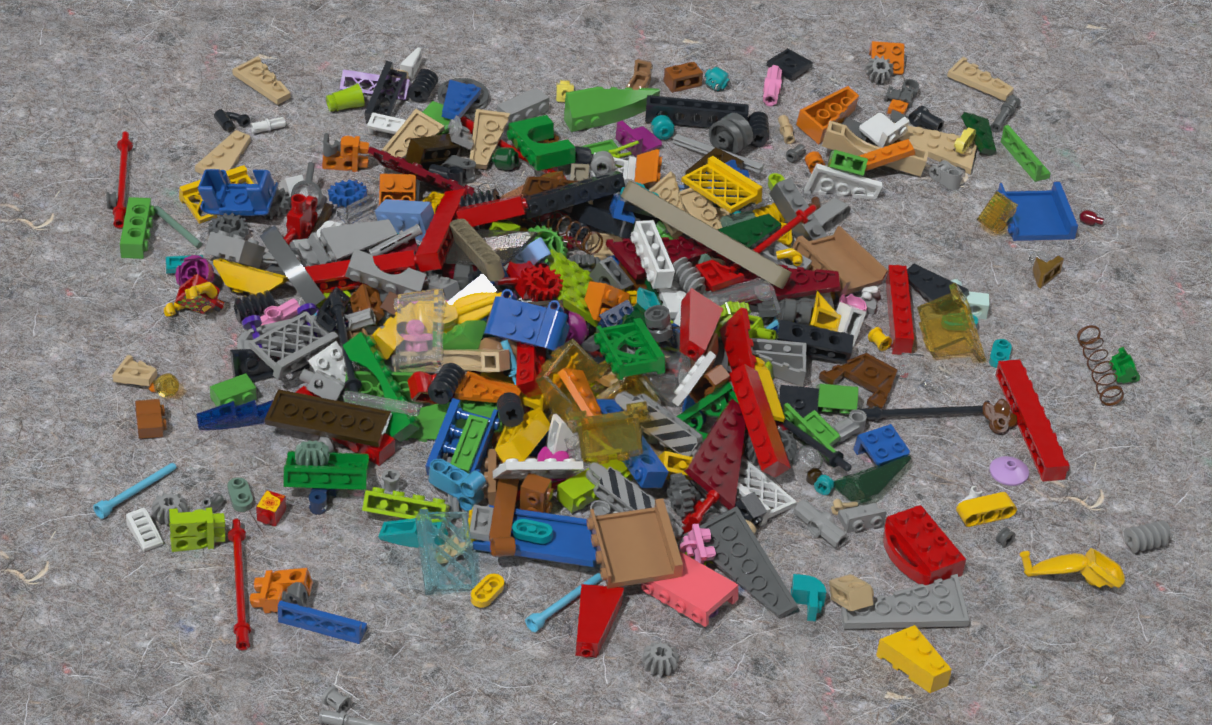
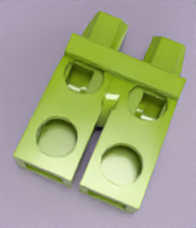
M212 507L205 508L206 511L197 509L193 512L178 513V508L169 509L171 551L197 550L206 547L214 549V542H225L224 513L213 514Z

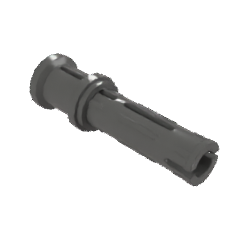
M1010 95L1007 97L1006 103H1003L1001 106V112L990 126L993 132H999L1008 118L1014 115L1015 109L1021 104L1017 96Z

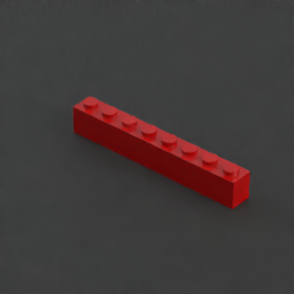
M466 189L445 191L441 198V202L437 206V210L426 230L424 238H422L418 251L414 255L415 264L419 266L420 272L442 269L454 242L450 223L458 219L456 211L461 207V196L466 199Z
M1020 359L998 361L995 376L1010 406L1011 412L1017 416L1016 423L1042 482L1065 480L1067 471L1070 468L1069 461L1064 457L1063 448L1059 446L1057 435L1053 432L1050 420L1045 415L1044 407L1039 402L1038 394L1033 389V383L1027 376L1026 367H1023Z

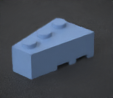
M385 199L375 210L377 221L389 219L397 233L418 224L423 234L415 239L422 241L433 219L434 211L431 202Z

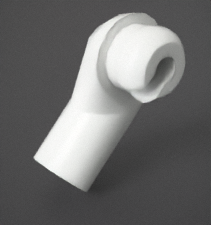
M877 286L865 287L861 292L863 293L862 298L864 300H870L872 297L877 298L880 295Z

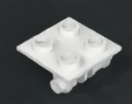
M337 341L308 360L315 372L320 370L345 383L346 368L343 352ZM319 380L317 385L322 387L324 385L323 381Z

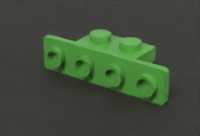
M788 403L784 405V417L832 452H836L832 445L840 440V435L815 410L802 418Z

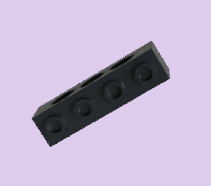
M780 320L775 340L806 343L807 356L846 364L852 355L854 335L826 328L813 327L807 324L794 323L788 320Z

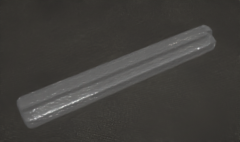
M348 390L345 391L343 396L344 401L347 403L418 416L421 409L419 404Z

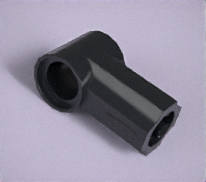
M919 106L908 116V120L913 126L921 125L929 130H937L939 132L944 126L943 119L931 114L925 106Z
M435 164L430 166L429 172L437 173L448 180H455L459 182V185L463 186V169L461 167L451 166L447 168Z

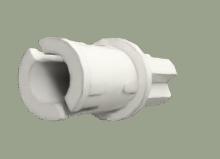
M284 117L270 120L266 118L265 121L250 123L253 134L264 131L271 132L273 129L282 128L286 125Z

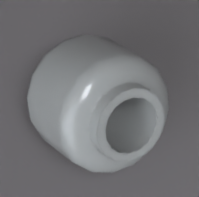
M599 151L594 154L591 161L592 171L596 175L613 171V156L607 151Z

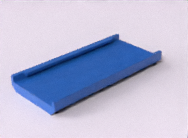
M514 509L512 525L519 519H528L549 524L553 530L552 540L545 544L517 539L513 535V529L511 528L510 537L514 538L516 545L515 556L596 567L595 552L597 549L592 546V530H588L586 519ZM476 540V542H473V549L491 552L490 541Z

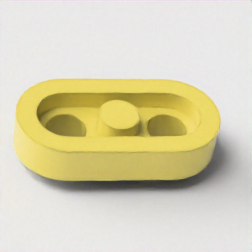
M969 127L967 130H963L961 137L957 138L954 144L956 152L964 154L974 140L975 129Z

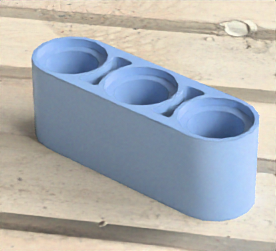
M540 237L527 245L520 253V256L525 263L531 261L535 266V264L543 263L551 252Z

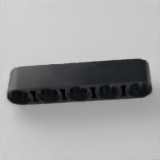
M587 202L574 205L570 214L572 219L625 239H631V233L634 231L636 221L630 223L613 218L610 211Z

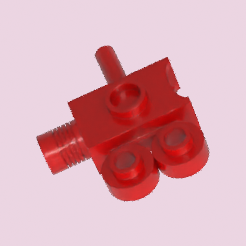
M295 194L291 197V210L287 214L286 222L287 234L284 237L288 245H290L292 240L308 238L318 219V213L315 211L318 203L316 197L310 195L306 197L303 194Z
M531 261L523 264L509 262L506 269L509 277L494 281L496 286L513 285L522 299H531L532 302L543 301L542 297H539L537 300L535 295L529 296V291H524L525 286L521 285L523 273L526 272L527 268L531 269L533 265ZM545 263L535 264L536 268L539 267V264H541L543 268H546V266H548Z

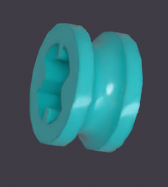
M820 475L814 483L815 490L822 495H828L834 487L833 479L827 475Z

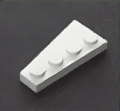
M709 351L706 356L701 355L695 362V365L682 380V384L674 391L676 394L672 400L674 404L679 406L715 358L716 355Z

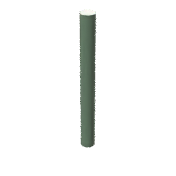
M155 206V213L196 248L202 246V242L162 208Z

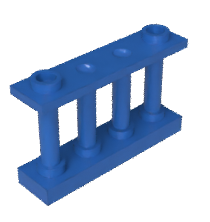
M452 398L425 465L427 475L429 476L431 461L442 459L444 453L454 454L457 446L450 445V437H454V435L461 437L463 429L457 428L456 422L460 419L467 420L469 414L489 420L469 474L473 471L481 473L480 468L493 434L500 427L501 420L498 416V410H493L491 418L463 411L460 400Z

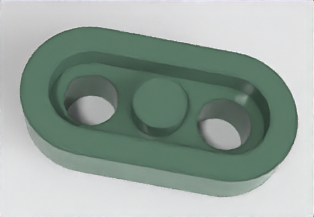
M243 478L231 479L227 487L233 509L238 512L249 511L253 506V498L248 482Z

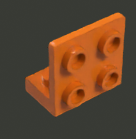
M872 41L869 48L871 58L874 59L876 55L881 58L884 55V59H890L889 63L893 64V74L903 75L904 43Z

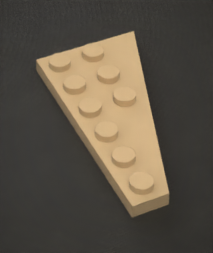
M907 126L908 131L905 135L897 139L901 141L909 139L912 146L928 150L929 158L939 162L946 160L955 167L965 169V173L971 174L977 146L974 140L964 154L956 152L954 147L956 139L961 136Z

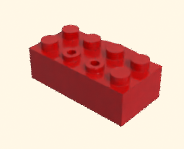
M922 505L887 516L883 532L884 548L891 561L906 576L916 583L926 586L933 584L934 580H947L951 578V575L958 574V577L963 575L966 558Z

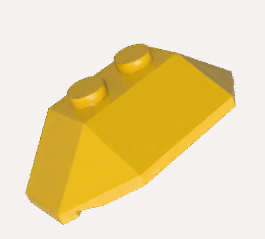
M221 258L213 260V265L225 285L233 288L232 291L243 293L246 291L250 292V295L254 294L256 296L258 292L264 293L266 290L272 292L289 281L285 275Z

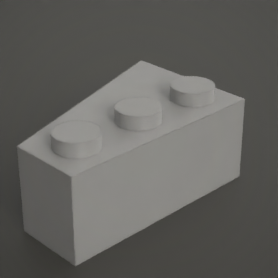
M750 338L753 339L754 345L751 348L752 355L762 359L765 363L771 362L774 377L803 387L806 373V343Z

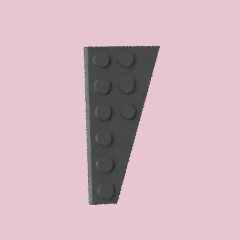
M737 506L699 526L700 528L710 529L711 540L710 542H705L704 546H713L715 548L716 556L713 560H710L713 564L778 618L798 609L796 602Z

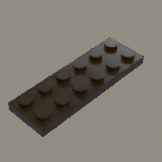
M278 389L264 421L265 425L379 447L392 414L391 411Z

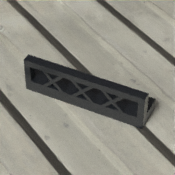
M386 61L364 113L366 124H368L372 113L391 116L407 77V72L394 70L393 62ZM393 75L401 77V79L396 82L392 81ZM394 88L395 93L391 95L386 93L387 90ZM386 101L390 103L388 107H381V104Z

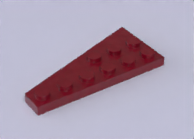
M369 147L367 153L383 167L402 174L416 175L417 180L446 191L466 189L467 194L471 196L475 193V189L471 186H461L455 180L445 179L437 173H431L423 169V166L415 162L411 164L402 157H394L386 151Z
M679 236L677 239L669 240V237H661L672 264L682 257H686L688 262L692 263L700 260L703 254H707L709 257L719 254L695 239H685L684 236ZM629 238L622 239L620 242H614L613 239L606 240L605 245L635 280L647 277L645 268H642L640 256L636 253L635 244Z
M725 259L727 267L735 264L732 260ZM780 265L792 272L783 289L744 267L735 272L737 275L743 273L744 281L728 286L729 301L745 302L749 305L762 303L763 301L816 295L817 291L820 294L841 291L838 271L822 269L812 271L805 270L804 267H797V269L788 268L787 265Z
M733 398L727 403L684 470L689 477L707 492L710 490L717 491L720 495L718 501L729 510L735 507L746 425L740 406Z

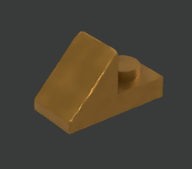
M1056 256L1047 263L1038 257L1035 258L1033 274L1037 287L1041 289L1061 272L1064 258Z

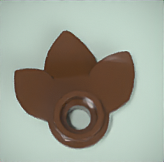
M1004 399L998 400L995 405L988 402L983 403V414L990 421L989 427L994 433H1004L1008 428L1016 424L1017 416L1010 413V406Z

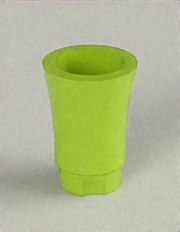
M358 83L326 95L325 98L330 112L363 107L365 105L364 96Z

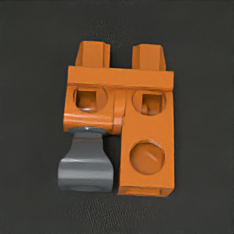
M325 133L322 169L352 170V172H357L358 167L368 168L369 156L359 154H368L369 143L360 141V136H355V138L344 136L340 142L335 140L334 144L330 145L329 134Z
M308 568L278 570L275 572L266 570L264 577H258L254 580V589L260 593H251L250 603L252 607H262L264 613L278 612L280 600L292 603L293 598L297 600L299 606L305 607L313 584Z

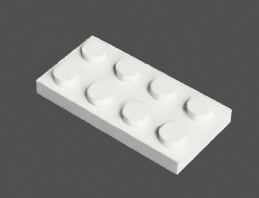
M513 458L507 459L505 463L500 464L492 472L493 479H525L528 472L548 479H569L584 468L583 461H576L574 458L564 459L563 461L550 458L538 462L535 458L526 459L525 462H518V459Z

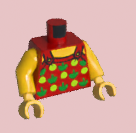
M195 274L179 287L174 304L168 303L163 310L166 317L175 315V309L179 311L184 308L204 314L211 308L220 312L224 302L217 299L220 292L218 287L200 275Z

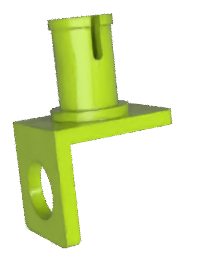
M748 315L749 320L755 322L753 325L750 324L749 338L776 339V331L764 328L761 317Z

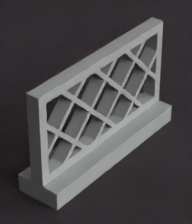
M306 311L251 340L248 346L274 370L273 376L279 380L308 364L310 358L337 341L338 335L334 331L329 333L314 321V318ZM305 319L310 323V326L301 325L300 321ZM287 328L296 329V334L285 331ZM299 330L310 331V336L299 334ZM313 332L320 333L323 337H313ZM271 337H282V341L271 340ZM285 338L296 339V343L285 342ZM299 340L309 341L307 346L298 343ZM257 344H266L268 349L259 348ZM271 345L281 347V351L270 350ZM284 347L295 349V352H284ZM270 355L281 357V360L275 363L270 358Z

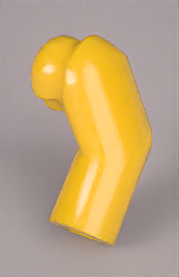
M793 248L776 251L778 260L788 258L795 266H800L803 263L802 255Z

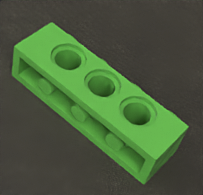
M129 197L120 240L121 258L144 259L145 251L148 252V240H150L151 236L149 228H152L153 218L151 216L155 215V206L151 205V198Z

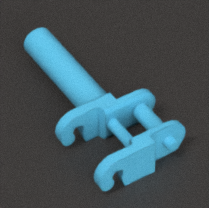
M507 339L500 343L503 349H509L511 371L508 377H512L514 385H516L517 361Z

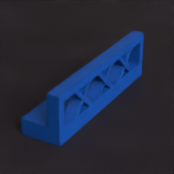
M614 193L609 208L612 217L634 223L635 216L633 212L623 210L624 199L621 197V194Z
M281 600L278 603L279 623L360 644L367 630V623Z

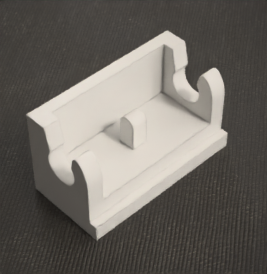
M372 113L367 124L368 132L373 134V130L395 134L406 120Z

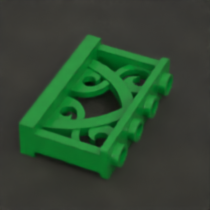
M641 318L633 319V323L604 328L596 326V333L594 334L595 344L599 345L601 354L605 356L606 363L610 364L612 373L616 374L618 380H623V377L655 371L657 374L665 373V356ZM624 344L632 347H641L636 350L635 354L619 350Z
M728 381L676 417L692 428L695 425L691 423V420L695 419L698 422L695 430L702 434L704 441L708 433L699 431L703 424L700 412L703 411L710 417H719L727 405L724 396L729 401L733 398L738 403L736 394L732 390L733 387ZM711 406H715L717 408L716 411L720 410L721 412H712ZM745 425V433H747V432H748V429H747V426Z
M288 451L286 464L284 465L283 487L366 490L369 454L329 452L328 465L307 466L296 464L295 451Z

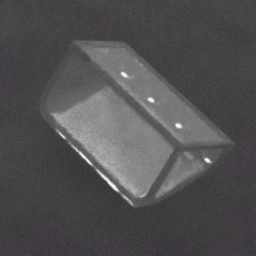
M672 327L673 335L671 338L663 342H656L665 356V373L657 374L656 371L642 374V379L667 406L683 408L685 399L679 406L674 404L672 400L676 396L674 391L682 384V380L690 371L691 363L690 358L680 352V327Z

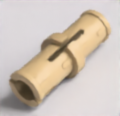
M781 115L778 118L780 133L783 135L785 143L792 144L795 141L793 127L789 123L788 116Z

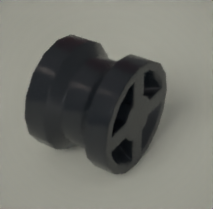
M579 222L581 228L587 226L585 223ZM572 224L569 236L576 237L580 229L579 224ZM587 228L581 229L577 237L578 241L583 243L584 238L587 236Z

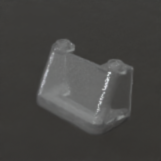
M444 289L398 294V298H394V310H397L396 355H392V367H396L397 372L422 371L425 373H438L445 364L443 362L444 307H446L447 297Z

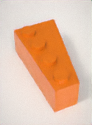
M846 86L801 109L796 125L817 144H820L824 139L829 121L841 124L845 117L850 116L855 111L859 95L849 86Z

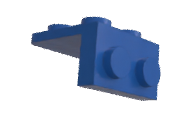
M892 424L859 434L853 448L856 455L868 452L876 465H883L907 457L910 453V450Z

